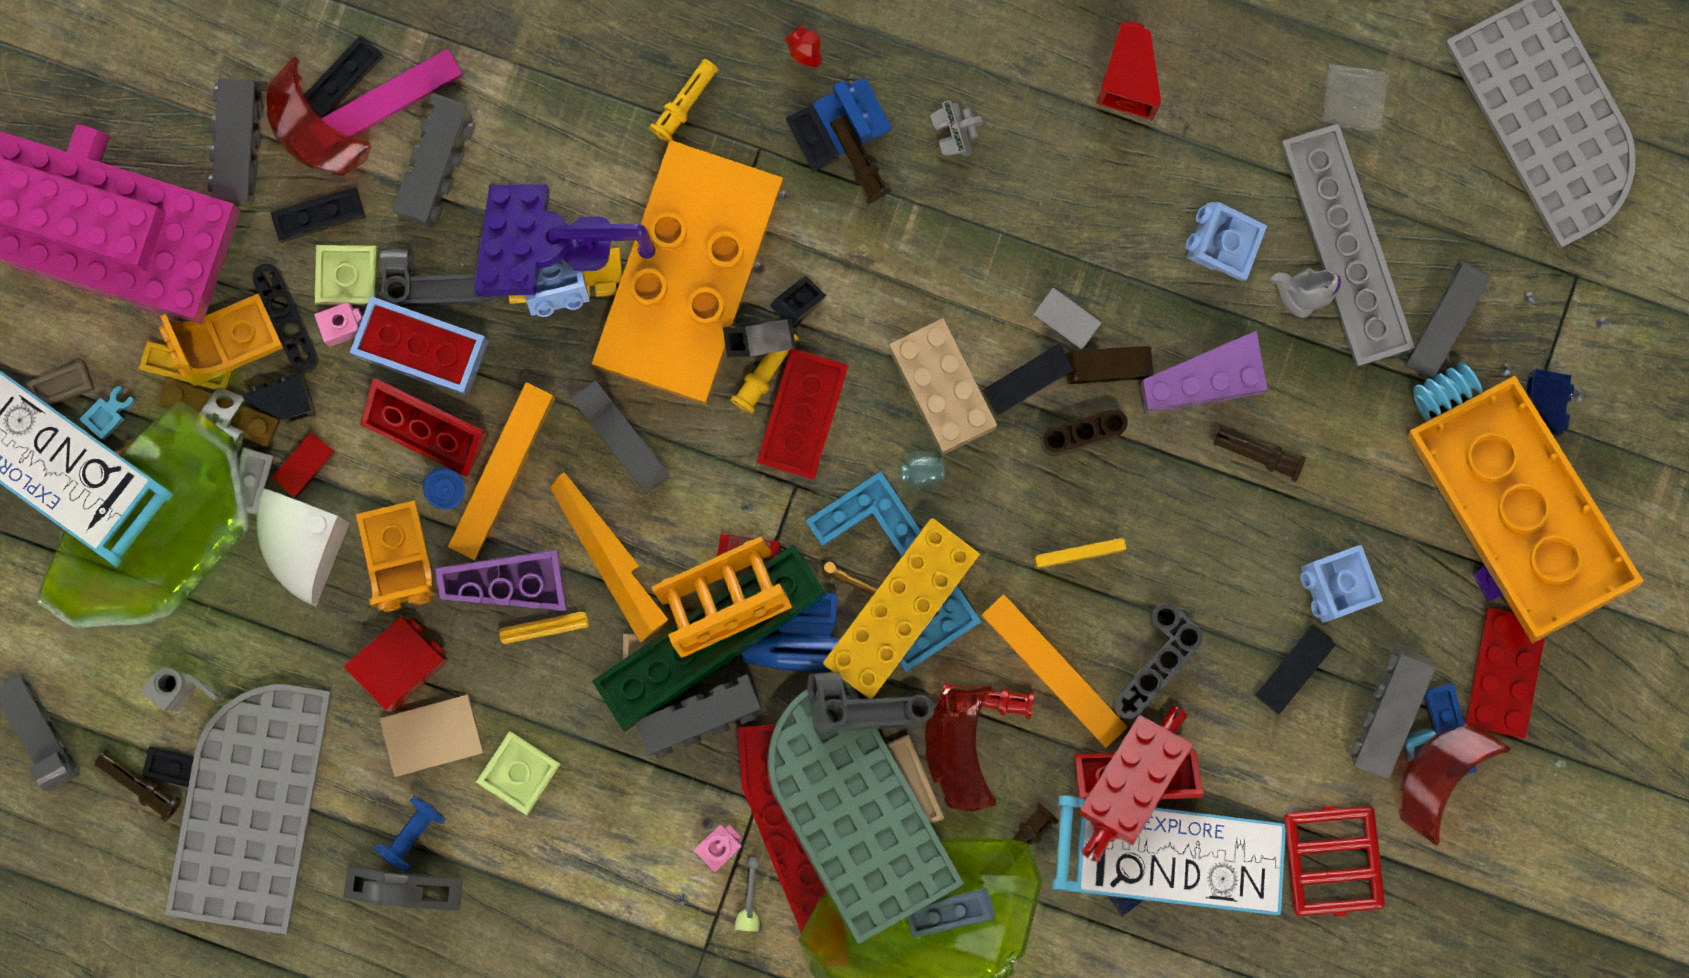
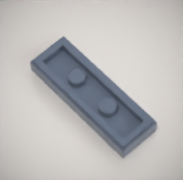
M983 888L938 899L909 915L907 921L912 938H917L996 918L988 888Z

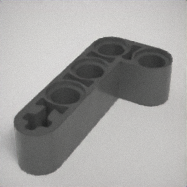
M1461 259L1457 262L1448 279V286L1414 345L1415 348L1407 358L1405 363L1407 367L1431 379L1435 377L1490 278L1488 273Z
M596 380L572 398L577 408L646 494L670 476Z
M1160 604L1150 614L1151 625L1166 641L1115 697L1112 706L1113 711L1121 719L1127 720L1138 716L1203 642L1201 629L1172 604ZM1162 609L1168 610L1172 614V622L1169 626H1164L1158 621L1157 615ZM1185 629L1192 631L1195 636V642L1192 646H1186L1181 642L1180 634ZM1164 652L1171 653L1175 658V664L1171 669H1166L1161 665L1160 657ZM1145 674L1152 676L1155 680V687L1150 692L1143 690L1140 686V679ZM1133 687L1138 695L1145 697V700L1142 701L1141 698H1137L1131 705L1134 711L1123 712L1121 709L1124 705L1121 700L1126 701L1134 696L1135 693L1130 691Z
M20 673L0 685V706L34 763L30 767V771L37 784L45 791H53L80 775L81 772L75 759L29 680Z

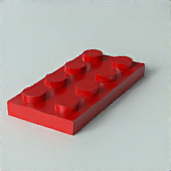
M790 350L758 455L757 464L815 480L849 365L800 350Z
M1490 607L1486 608L1464 724L1470 728L1526 739L1545 637L1532 643L1513 612Z

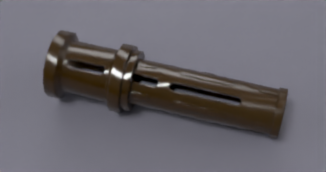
M845 114L830 122V126L856 172L854 174L855 181L860 182L868 197L867 203L871 204L891 193V189L886 188L878 173L880 170L878 165L872 164L847 115Z
M1222 427L1219 428L1213 443L1215 446H1220L1266 465L1265 468L1269 472L1275 470L1290 476L1294 482L1297 481L1306 460L1304 456L1298 458L1283 452L1279 446H1274L1272 449L1225 430Z
M107 749L98 756L94 763L96 767H99L118 783L137 795L142 806L148 805L160 814V819L164 822L174 815L182 802L179 797L173 798L162 790L160 783L154 781L150 783L131 767L112 755Z
M1040 802L1036 805L1037 810L1029 819L1019 824V831L980 872L994 886L1033 843H1040L1042 840L1041 836L1053 823L1057 824L1059 822Z

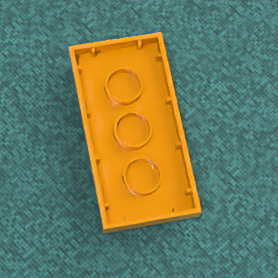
M672 140L669 141L641 221V225L646 227L655 247V255L649 259L640 257L637 250L639 244L637 241H634L592 361L593 368L707 405L726 350L723 327L735 324L783 185V177Z
M1516 376L1409 431L1408 440L1532 643L1639 588L1644 582Z

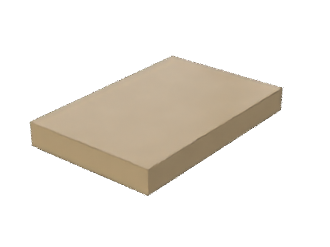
M468 694L379 718L394 777L484 753Z
M909 734L887 743V748L930 824L943 820V814Z

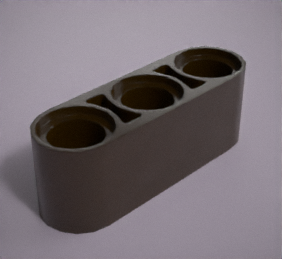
M1151 346L1079 350L1066 353L1075 368L1073 372L1066 375L1067 384L1141 380L1154 375Z
M1110 409L1049 428L1044 433L1041 447L1050 456H1060L1107 442L1122 435L1127 428L1128 420L1121 410ZM1108 417L1117 418L1121 425L1120 430L1110 431L1105 425V420ZM1083 425L1089 427L1092 431L1091 439H1080L1076 433L1077 427ZM1051 434L1061 436L1063 446L1059 449L1052 448L1048 444V436Z

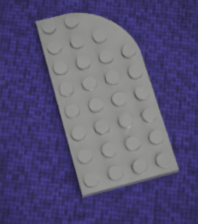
M1523 0L1446 40L1444 44L1558 249L1575 242L1606 224L1624 203L1633 182L1636 162L1633 136L1558 0Z
M286 684L262 686L234 698L211 718L200 735L195 749L165 915L287 935L289 933L332 692Z

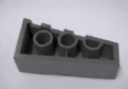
M218 78V84H215L213 87V101L217 102L216 114H213L211 119V130L215 132V143L211 144L209 152L210 162H213V174H210L208 177V191L212 192L213 198L240 202L254 201L258 161L253 159V153H258L261 144L260 131L256 129L257 123H260L261 118L264 117L265 106L261 103L260 92L267 91V81Z
M432 93L429 101L430 104L434 105L432 114L428 118L424 117L420 128L422 129V143L414 146L411 154L410 166L413 167L412 173L409 171L405 173L393 207V211L398 217L431 228L433 221L437 222L443 209V206L440 205L443 195H448L452 188L454 178L451 175L455 166L459 167L465 153L462 147L466 139H471L475 129L474 119L466 105Z
M1395 643L1386 663L1381 682H1379L1375 689L1371 709L1365 713L1361 724L1363 730L1360 738H1356L1351 746L1349 755L1353 756L1352 762L1354 766L1386 779L1390 778L1436 669L1429 656Z
M746 674L737 678L738 681L722 684L706 694L693 696L680 702L679 705L669 706L639 720L636 723V727L647 755L655 754L658 759L673 753L672 746L683 742L684 746L688 747L702 741L700 737L702 734L712 731L713 736L730 730L729 723L740 719L741 724H745L757 719V712L762 711L749 676Z

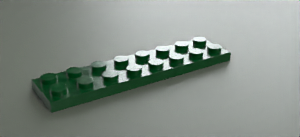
M794 545L764 564L772 586L780 583L791 602L792 608L683 658L680 657L671 644L668 635L678 630L677 624H675L592 680L624 732L635 726L643 717L654 713L827 596V593ZM754 572L739 581L745 599L761 592ZM728 589L713 599L717 612L734 604ZM703 607L687 616L689 624L706 617Z

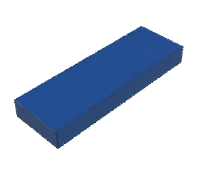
M1451 683L1427 689L1424 700L1432 730L1436 734L1437 748L1445 778L1450 779L1477 772L1454 684Z

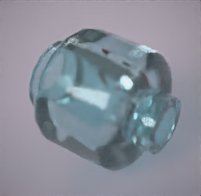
M932 450L908 454L906 464L901 465L903 483L909 482L910 488L913 491L939 488L941 481L945 480L942 456L938 457Z

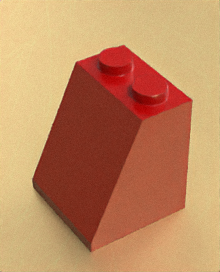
M1121 22L1096 104L1153 121L1161 104V96L1151 30L1145 29V26L1139 22Z
M400 617L343 666L385 711L396 712L447 662L442 656L446 651L434 639L428 642L421 635L425 630L413 618L408 621L406 618Z

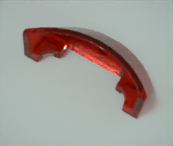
M294 56L268 85L266 114L272 132L276 139L287 149L286 151L304 165L312 169L319 167L332 171L333 175L344 176L367 161L372 146L368 141L358 140L338 132L313 111L301 90L300 84L303 78L298 74L299 60Z
M992 685L945 688L940 693L941 699L934 708L932 717L927 720L925 739L929 771L933 782L940 783L945 792L944 801L953 809L974 812L996 805V799L990 792L982 775L976 750L977 721L982 705L992 691Z
M1465 723L1463 727L1452 731L1444 730L1437 734L1420 749V752L1412 759L1405 772L1400 788L1403 791L1402 808L1399 809L1400 820L1437 846L1440 842V823L1443 810L1449 796L1459 781L1481 762L1496 755L1508 753L1511 748L1476 723Z

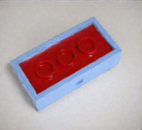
M371 296L350 353L357 359L468 398L489 342L485 336Z

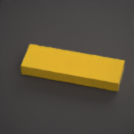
M147 340L139 365L140 370L192 384L189 378L182 379L167 345ZM234 370L197 386L216 390L217 388L228 390Z
M1119 538L1036 555L1033 559L1035 570L1124 552L1126 550L1125 539Z

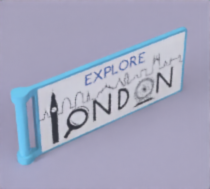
M0 371V484L117 568L123 561L121 557L163 503L165 501L169 502L174 494ZM150 489L155 492V495L111 551L106 549L105 545Z
M1059 796L1058 806L1061 807L1057 868L1056 879L1052 880V890L1267 915L1281 914L1285 824L1156 808L1134 845L1122 839H1115L1108 844L1100 861L1093 862L1091 861L1093 852L1087 859L1082 854V849L1093 835L1094 826L1090 821L1080 816L1076 882L1068 881L1073 808L1081 809L1086 799Z

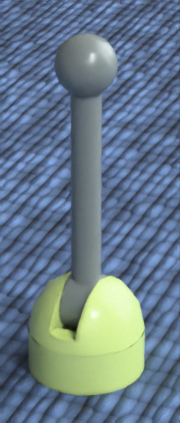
M751 857L747 861L750 871L746 909L737 915L735 930L759 932V917L752 910L755 872L759 866V860Z

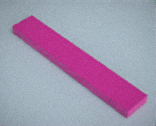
M446 49L294 133L292 137L305 160L310 162L463 77V74L450 51Z

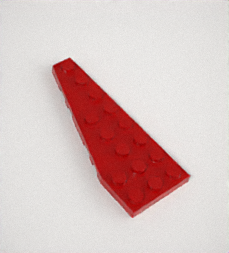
M776 724L738 727L742 790L815 969L845 967L843 920L770 788L767 759L770 740Z

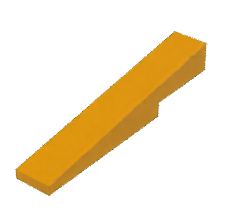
M527 382L525 383L448 548L476 561L530 454L529 450L555 400L553 395Z
M564 472L557 477L550 486V490L640 643L656 633L668 621V618L633 576V573L639 567L637 562Z
M1004 594L981 615L985 622L1022 659V662L1105 748L1128 728Z

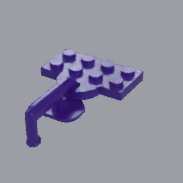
M547 184L489 185L474 291L477 296L536 295L539 269L550 267L562 259L574 271H597L608 263L611 241H637L639 244L638 254L644 259L652 258L655 255V247L646 227L641 224H611L604 217L589 216L580 217L571 225H567L562 216L555 212L547 211L550 194Z

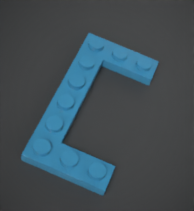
M881 471L805 521L823 547L873 514L901 557L921 532ZM958 586L955 587L937 611L939 614L931 619L899 662L905 673L981 623V620Z

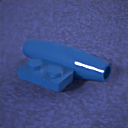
M827 593V596L779 627L780 634L768 635L742 652V662L776 670L832 672L824 666L823 661L840 640L839 638L830 637L836 626L838 595Z

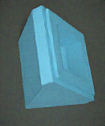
M1425 728L1407 735L1403 749L1408 763L1437 754L1436 734L1433 730Z

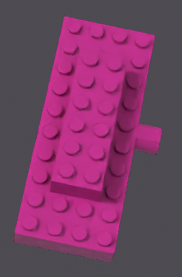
M79 124L75 125L66 152L0 131V262H3L12 269L104 298L112 299L114 297L152 313L159 315L166 313L168 318L181 322L185 319L203 324L241 213L234 204L101 163L110 137L90 127Z

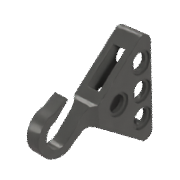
M348 866L344 898L404 908L459 910L463 879ZM358 877L377 880V882L364 881L363 891L357 890ZM416 885L449 886L448 901L422 898L423 887H416Z

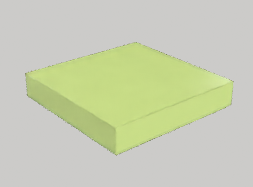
M316 245L314 304L316 306H338L349 302L352 306H367L371 296L376 298L377 246Z
M509 731L476 783L528 816L561 764Z

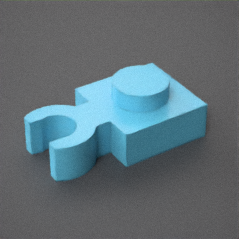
M117 386L112 390L108 402L100 397L80 418L103 441L125 420L119 413L122 410L130 409L136 401L130 396L125 402L121 403L119 396L124 391L121 386Z

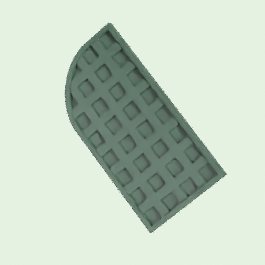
M842 679L847 700H859L860 698L854 687ZM808 689L799 694L788 705L774 728L767 759L769 784L780 809L855 944L858 945L961 887L964 883L878 730L822 733L816 729L813 723ZM827 711L828 718L835 722L834 715Z

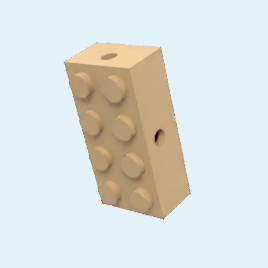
M943 318L889 344L888 350L941 456L996 429L997 423Z

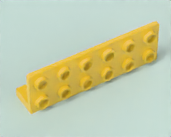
M933 518L930 519L823 661L824 666L832 672H839L842 679L858 690L861 695L867 699H872L980 553Z

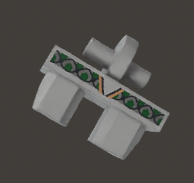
M951 100L943 102V108L930 115L936 130L939 131L949 127L952 134L950 137L939 140L942 154L944 156L960 154L965 157L974 154L970 139L979 137L976 127L983 124L982 117H972L970 108L962 110L961 114L958 103H952Z

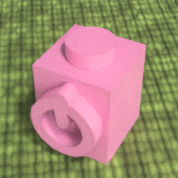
M349 302L314 314L324 343L329 347L355 338L363 318L360 309H354Z
M720 824L694 851L716 872L742 847L738 842L742 837L730 824L726 828Z

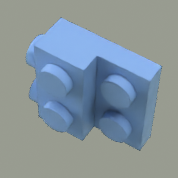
M1220 202L1207 203L1206 206H1202L1196 215V221L1199 225L1196 233L1191 234L1186 242L1185 247L1189 250L1186 258L1210 270L1217 269L1240 281H1247L1267 225Z
M563 259L550 267L540 268L536 295H525L531 316L537 314L540 317L550 316L554 310L565 307L570 310H576L583 303L590 302L583 271H574Z
M1362 545L1301 566L1303 571L1300 575L1301 583L1305 589L1310 590L1314 600L1311 603L1312 612L1317 618H1321L1322 623L1383 601Z

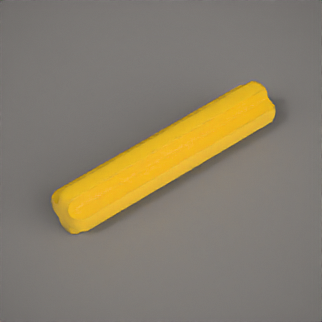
M582 611L503 627L499 629L501 643L509 644L587 628L589 621L587 613Z

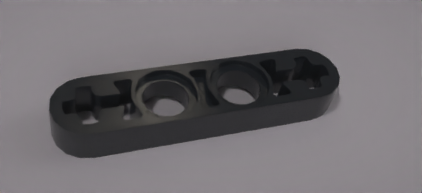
M266 263L261 264L253 272V282L288 360L293 368L299 372H311L318 364V354L286 283L275 266ZM268 271L270 274H274L275 276L271 278V282L274 288L278 289L281 286L282 290L271 292L265 282H260L264 278L263 273ZM277 297L286 298L288 303L286 310L281 313H276L272 310V302ZM292 323L297 324L300 329L298 337L292 340L286 339L284 336L285 327ZM300 344L304 353L307 355L311 354V357L307 359L309 364L304 366L301 362L297 363L296 360L300 358V354L295 347L290 350V346Z

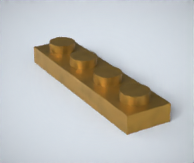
M167 377L156 405L180 415L186 409L200 413L212 394ZM224 398L216 401V404L221 408L233 406L232 401ZM245 406L240 407L231 421L232 427L245 432V440L266 448H270L280 424V420Z

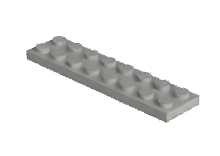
M1339 123L1283 140L1281 146L1323 270L1337 273L1341 277V289L1335 295L1333 301L1355 366H1363L1413 350L1415 346Z

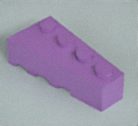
M1257 331L1144 379L1139 384L1144 414L1262 395L1267 390Z
M559 549L450 565L435 569L439 596L443 600L561 611L568 609Z

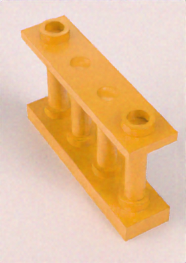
M762 537L746 541L743 545L674 577L666 578L661 583L651 587L661 604L664 606L669 603L678 630L668 635L671 644L681 658L792 608L791 602L780 583L772 586L763 562L764 559L771 557L772 554ZM752 565L761 592L745 599L735 573ZM724 578L734 604L717 612L708 585ZM697 591L706 617L689 624L680 598Z

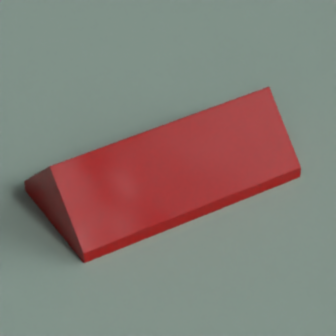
M376 378L372 381L360 423L361 426L466 477L470 474L488 438V435L483 430Z
M1196 750L1190 751L1162 799L1203 798ZM1115 753L1075 754L1077 798H1088Z

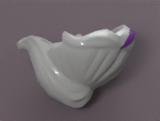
M1309 267L1306 271L1294 277L1279 272L1270 278L1271 283L1277 284L1280 300L1286 309L1300 318H1306L1313 310L1328 305L1341 289V277L1337 273L1326 270L1314 271Z

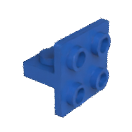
M861 78L848 86L843 80L833 85L832 94L813 103L821 123L840 156L846 153L829 124L833 120L846 114L862 145L891 130V125L865 78Z

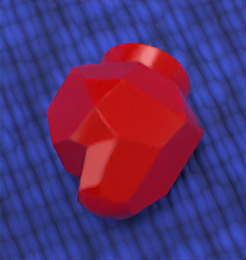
M801 25L784 38L789 45L788 49L791 58L802 66L817 68L821 65L820 35L811 29L807 31L804 25Z

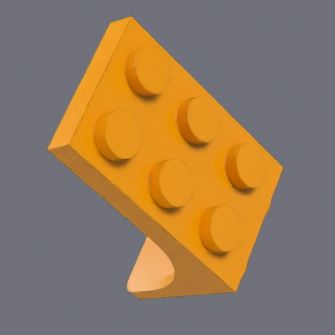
M259 294L206 315L202 325L192 321L173 322L169 320L166 313L160 315L163 325L158 326L165 343H167L173 362L179 370L182 379L189 378L193 387L283 349Z
M413 500L356 514L372 586V598L369 599L370 606L378 608L379 611L383 610L386 613L402 609L401 604L406 602L413 603V605L431 602L430 597L438 595L417 501Z

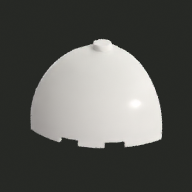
M263 488L256 520L257 536L263 558L275 578L289 592L302 601L316 607L350 522L337 515Z

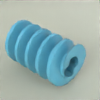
M1460 362L1456 365L1455 369L1448 368L1445 370V375L1439 373L1435 376L1434 380L1427 379L1424 381V386L1416 385L1413 393L1420 414L1426 421L1431 420L1429 414L1431 410L1436 416L1441 415V405L1446 410L1452 409L1450 402L1452 399L1457 405L1462 404V394L1467 399L1473 398L1471 390L1474 388L1478 394H1481L1482 386L1469 366Z

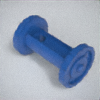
M435 468L427 474L423 481V493L429 503L437 509H453L461 503L465 496L463 479L450 468Z
M414 795L410 802L417 810L390 847L378 843L374 848L389 864H393L404 872H407L411 867L404 859L405 855L431 820L443 824L446 820L440 812L434 809L432 804H428Z

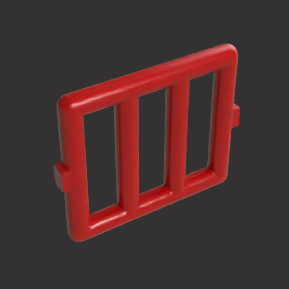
M1335 805L1322 806V810L1292 812L1285 815L1284 823L1295 915L1302 917L1333 914L1334 917L1347 916V912L1378 910L1385 906L1375 809L1372 806L1336 808ZM1360 818L1364 820L1365 837L1299 843L1297 824ZM1367 849L1369 867L1302 873L1300 855ZM1370 879L1372 898L1305 904L1304 885Z

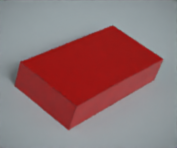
M310 432L272 479L295 498H298L333 456L335 451Z

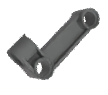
M412 249L381 250L382 292L389 303L397 306L494 304L502 297L477 296L474 291L476 274L413 277L414 255ZM404 286L405 293L401 298L394 299L391 297V291L394 287Z
M839 672L810 674L808 678L807 688L811 701L813 723L816 729L822 733L905 727L913 729L929 720L934 713L933 703L925 695L847 700L842 677ZM912 706L919 711V717L913 713ZM827 711L834 715L835 722L828 718Z

